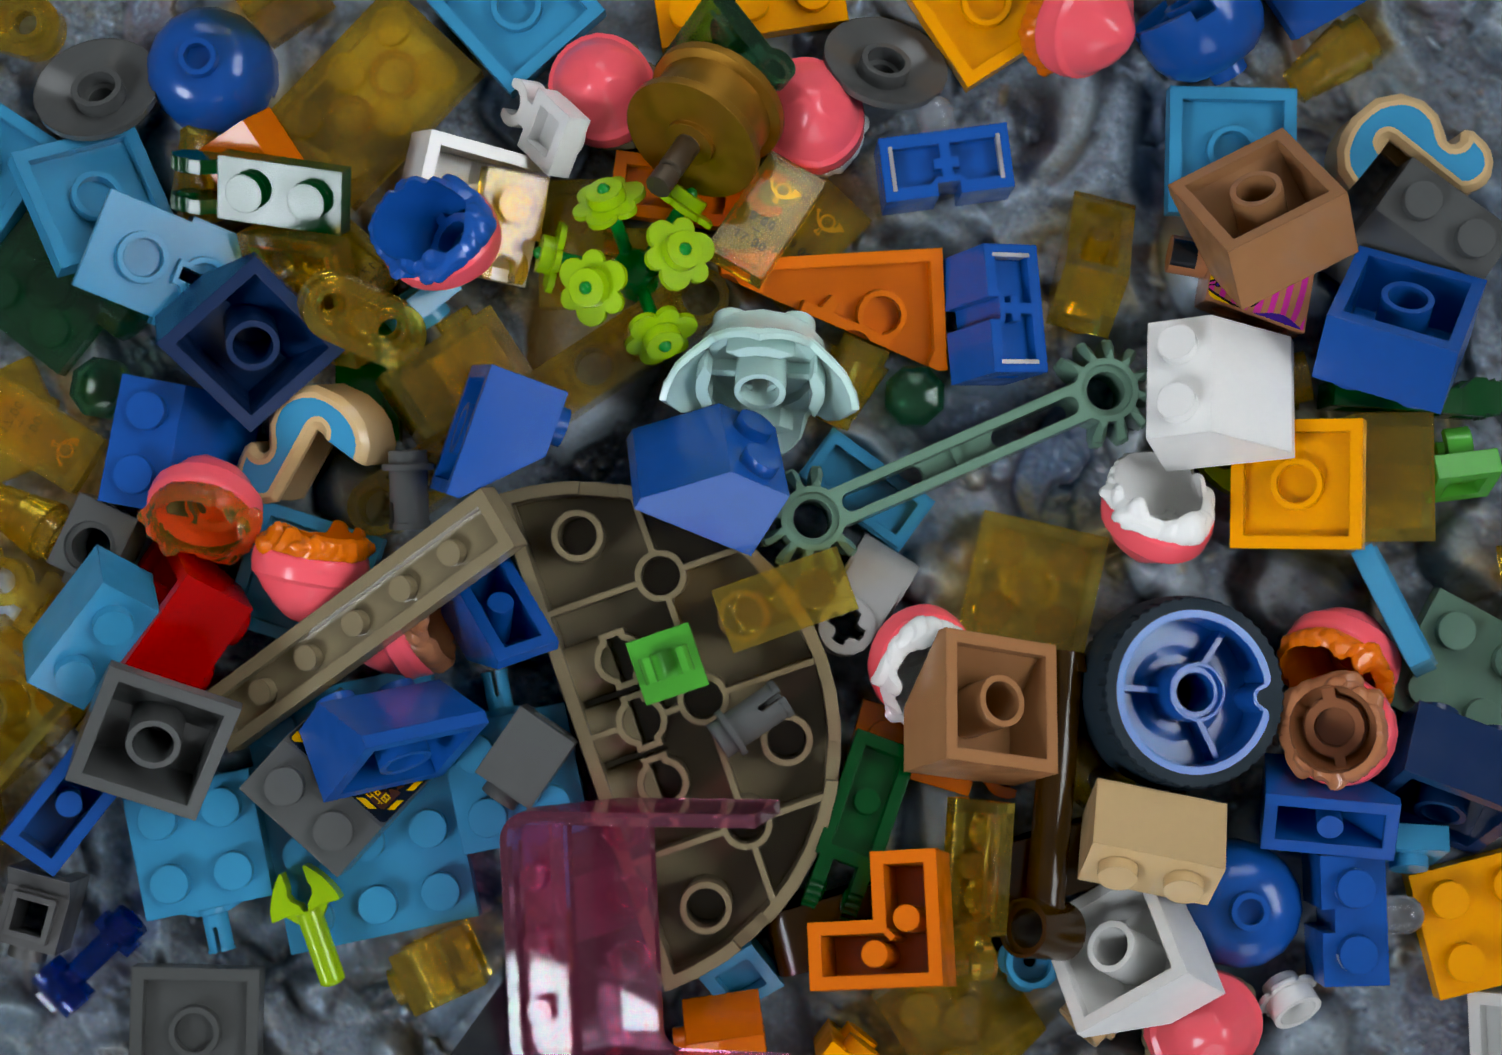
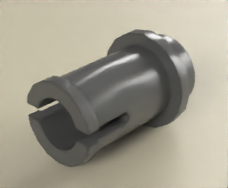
M427 450L388 451V463L382 464V471H389L390 522L388 525L390 530L426 529L431 525L429 519L428 470H434L435 466L433 462H428Z
M772 680L766 682L765 686L724 714L720 709L715 711L716 719L706 725L728 758L737 752H740L742 756L748 753L746 748L748 744L786 718L795 715L787 699L784 696L781 697L779 694L780 689Z

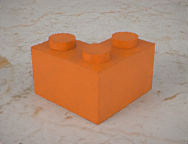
M938 848L870 851L873 920L807 923L810 991L838 992L957 986L950 856L948 852Z

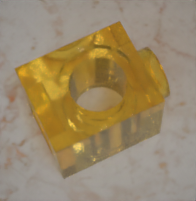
M468 918L456 921L398 948L388 957L392 968L386 970L389 986L397 1002L401 1006L409 1003L415 1017L486 985L493 976Z

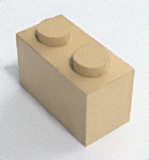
M1097 777L1082 814L1077 879L1099 883L1112 890L1128 889L1166 897L1176 903H1197L1208 906L1226 870L1227 804Z

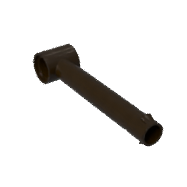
M1056 650L1058 774L1037 779L1035 782L1026 897L1017 898L1005 907L999 921V935L1004 948L1015 957L1066 961L1072 959L1080 952L1086 938L1084 917L1076 906L1065 902L1081 719L1080 703L1082 699L1083 675L1087 672L1085 653Z

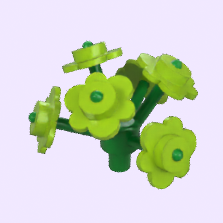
M622 176L598 179L586 185L577 193L576 197L579 204L573 208L572 214L576 221H586L588 227L592 230L599 231L610 227L619 254L614 260L606 261L604 253L598 249L587 250L583 256L563 252L568 225L565 222L558 221L554 236L543 234L539 246L533 250V255L536 258L534 271L544 274V292L549 294L553 291L557 273L559 272L560 280L566 287L561 293V304L567 310H576L579 321L585 326H599L604 323L608 313L615 314L621 312L625 305V298L639 303L643 313L638 314L629 322L628 328L631 335L625 340L624 346L629 354H638L641 362L644 364H658L685 351L689 345L687 338L692 336L698 327V322L693 314L688 312L678 313L677 308L673 305H666L657 310L652 295L658 287L659 279L666 289L677 292L687 287L690 282L700 284L709 276L708 266L705 263L709 262L714 256V243L707 234L695 232L693 222H696L707 230H711L713 227L712 221L702 214L707 203L697 196L698 192L694 187L686 189L677 183L667 197H659L671 205L673 209L666 220L655 221L648 227L646 231L648 247L644 251L643 249L632 248L622 221L633 217L637 213L636 204L640 203L646 196L644 185L638 181L626 182Z

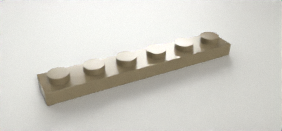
M482 487L207 690V692L243 703L242 710L226 746L229 753L243 750L525 547L528 543L495 487Z

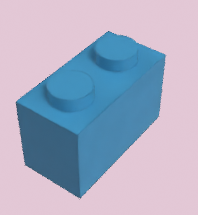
M96 544L22 641L26 682L84 710L91 702L110 661L113 660L120 663L159 613V604L152 573Z

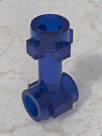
M119 905L113 912L107 910L94 922L100 933L70 963L59 954L33 977L31 982L39 990L35 996L52 1013L59 1011L66 1019L70 1017L96 992L87 981L118 951L125 957H128L142 945L139 939L147 932L146 926L126 906Z

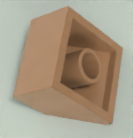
M1283 127L1168 184L1170 195L1211 276L1241 310L1359 252L1348 192Z
M948 627L940 629L904 706V772L1016 786L1058 774L1056 645Z

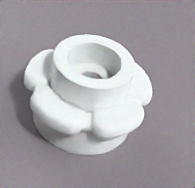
M1293 970L1282 971L1272 976L1262 987L1264 995L1259 1000L1262 1013H1266L1268 1017H1271L1276 1027L1280 1029H1288L1304 1023L1321 1007V1000L1313 989L1317 982L1314 981L1312 975L1302 974L1298 977L1297 973Z

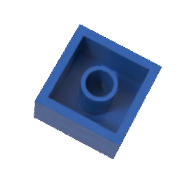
M1359 245V252L1355 253L1327 313L1311 377L1334 383L1336 386L1346 390H1358L1396 401L1407 408L1423 409L1441 415L1468 346L1487 280Z

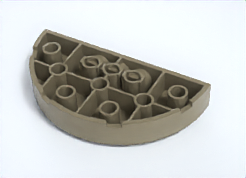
M560 481L531 485L500 493L502 501L528 543L514 555L525 584L559 640L558 649L550 651L548 654L665 992L698 979L728 961L769 922L771 923L797 891L817 856L815 850L823 828H828L835 803L841 760V720L836 687L827 655L811 619L796 594L777 570L756 549L752 556H749L635 510L632 487L630 485ZM689 622L710 684L646 706L625 643ZM772 680L780 689L779 694L781 697L784 696L787 699L795 715L786 718L746 746L748 750L746 755L742 756L740 752H737L728 758L706 725L716 719L715 711L720 709L724 714L765 686L766 682Z

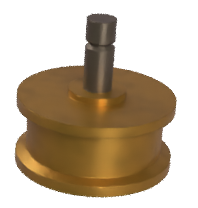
M691 41L672 47L662 56L655 67L653 78L641 85L631 98L627 109V124L631 138L638 151L649 165L654 168L646 180L647 188L651 193L658 197H667L678 183L686 189L694 187L699 195L725 197L742 191L752 181L758 171L760 158L770 153L781 138L784 129V111L779 96L770 81L750 61L723 46L709 42Z

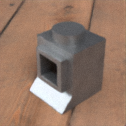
M29 859L7 866V886L0 908V942L9 944L7 954L10 957L26 962L44 963L48 955L56 956L70 949L90 874L78 871L65 877L57 875L53 877L49 873L39 871L40 867ZM31 902L49 906L42 931L24 926Z

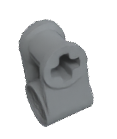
M867 533L863 535L856 546L857 552L848 559L836 579L838 583L819 612L814 624L825 652L836 657H850L863 651L872 642L887 615L891 614L920 568L916 563ZM847 612H850L857 617L853 627L861 634L858 640L849 637L841 644H838L832 639L836 629L832 624L828 623L831 615L841 618Z

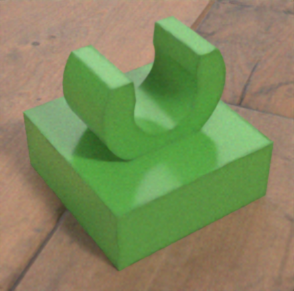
M1468 426L1442 429L1443 442H1436L1434 444L1435 455L1419 480L1424 504L1487 497L1502 474V464L1498 448L1474 451L1473 438Z
M689 622L625 643L646 706L710 684Z

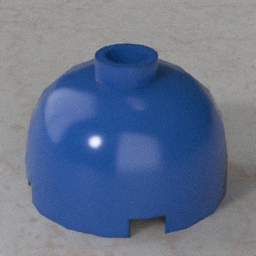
M1164 0L1135 24V38L1147 60L1156 71L1167 78L1187 83H1195L1210 78L1213 85L1216 86L1233 79L1247 68L1248 65L1243 57L1253 50L1259 42L1264 29V8L1261 0H1176L1170 6L1167 5V0Z
M219 7L191 8L172 17L155 35L147 56L148 82L152 90L156 92L160 108L181 127L206 138H216L240 121L266 109L271 96L275 98L279 87L278 60L268 39L245 17Z
M1239 838L1227 839L1226 870L1208 906L1197 903L1186 904L1196 926L1202 933L1213 963L1231 968L1263 965L1282 954L1296 936L1303 912L1299 884L1285 861L1268 849H1260V844Z

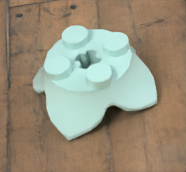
M733 307L723 308L714 314L710 329L703 335L699 343L689 349L674 363L663 381L659 394L660 401L680 413H688L721 403L739 412L743 409H748L761 414L776 428L781 456L788 453L802 438L808 417L811 414L813 417L817 415L826 421H839L858 411L860 405L857 391L847 372L825 350L822 338L815 332L816 323L811 315L803 311H788L786 313L766 309L743 311Z

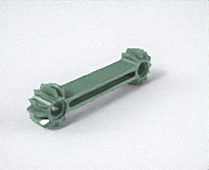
M1104 339L1098 343L1095 353L1085 343H1080L1072 349L1073 361L1060 358L1053 365V370L1066 384L1065 387L831 489L821 487L822 468L820 466H812L807 476V486L804 487L799 474L794 469H790L785 472L790 497L772 523V525H776V529L766 532L759 544L762 548H766L781 541L785 548L776 556L774 564L779 568H783L795 553L800 555L798 563L799 575L807 577L813 569L814 555H817L824 571L831 573L838 567L832 548L849 558L854 556L858 550L855 544L842 534L844 529L1076 427L1086 429V441L1090 449L1102 447L1106 435L1115 446L1122 445L1129 439L1127 427L1139 431L1146 426V417L1138 408L1146 407L1147 391L1140 390L1139 385L1147 381V368H1142L1133 373L1129 366L1135 360L1136 352L1131 348H1128L1117 359H1114V347L1111 340ZM1089 380H1100L1110 387L1113 393V404L1110 410L1099 409L1090 402L1087 396ZM1053 406H1060L1066 413L1065 419L1002 447L995 446L991 441L992 433ZM916 468L921 473V481L858 510L849 511L843 506V498L906 470ZM802 505H813L822 510L827 520V528L824 535L818 538H808L801 535L793 522L795 509Z

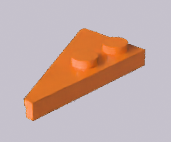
M943 248L718 260V273L724 279L793 309L806 312L816 319L937 371L948 370Z

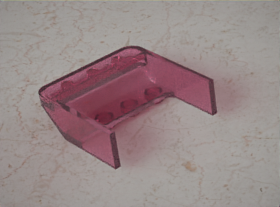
M611 798L536 806L512 816L505 823L500 834L509 1037L512 1055H791V1053L680 1048L673 1045L667 1039L663 1020L655 827L755 829L780 814V800Z

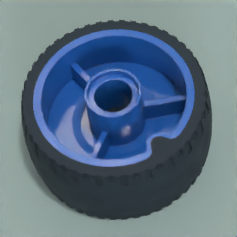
M1167 596L1147 600L1125 609L1112 617L1094 634L1093 640L1088 643L1085 652H1083L1086 654L1087 672L1083 675L1080 726L1084 729L1086 739L1090 742L1092 749L1097 751V755L1109 767L1114 768V771L1137 783L1157 789L1171 791L1206 789L1240 776L1243 772L1250 769L1251 765L1256 764L1259 758L1267 751V746L1271 745L1272 738L1277 733V726L1281 721L1280 714L1283 712L1282 700L1284 699V693H1282V687H1284V684L1281 680L1282 672L1278 667L1279 661L1273 653L1274 650L1267 642L1269 640L1266 636L1262 635L1261 630L1252 623L1253 621L1243 616V613L1236 611L1229 605H1224L1222 602L1207 598ZM1182 677L1186 679L1190 689V700L1187 708H1184L1177 698L1176 690Z

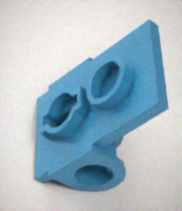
M110 188L71 285L149 316L147 323L155 326V316L204 273L253 252H256L267 263L270 254L253 248L255 241L201 218L189 216L188 220Z

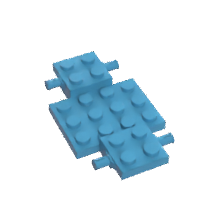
M507 668L494 671L499 695L493 671L480 673L489 710L485 712L489 723L443 776L432 778L354 866L339 877H336L239 789L278 744L313 712L316 703L321 698L334 693L339 687L354 691L355 696L376 692L383 685L405 677L386 673L334 684L249 746L253 766L222 773L215 772L196 821L122 798L146 922L177 915L202 917L209 948L208 954L235 949L236 944H234L228 911L243 901L272 896L276 879L280 873L286 871L295 899L304 902L308 908L307 904L312 895V889L306 880L302 868L306 863H311L324 871L335 881L344 894L341 899L329 903L324 915L335 946L480 916L482 908L471 854L497 848L509 851L517 850L524 881L523 887L530 888L536 885L532 861L534 862L538 886L551 882L542 845H545L559 835L583 831L592 827L576 747L536 805L530 810L520 803L514 811L510 810L487 795L482 790L487 780L475 773V771L521 705L513 704ZM433 674L414 679L413 681L417 684L435 680ZM565 702L534 708L573 735ZM284 918L291 955L309 952L300 925L288 918Z

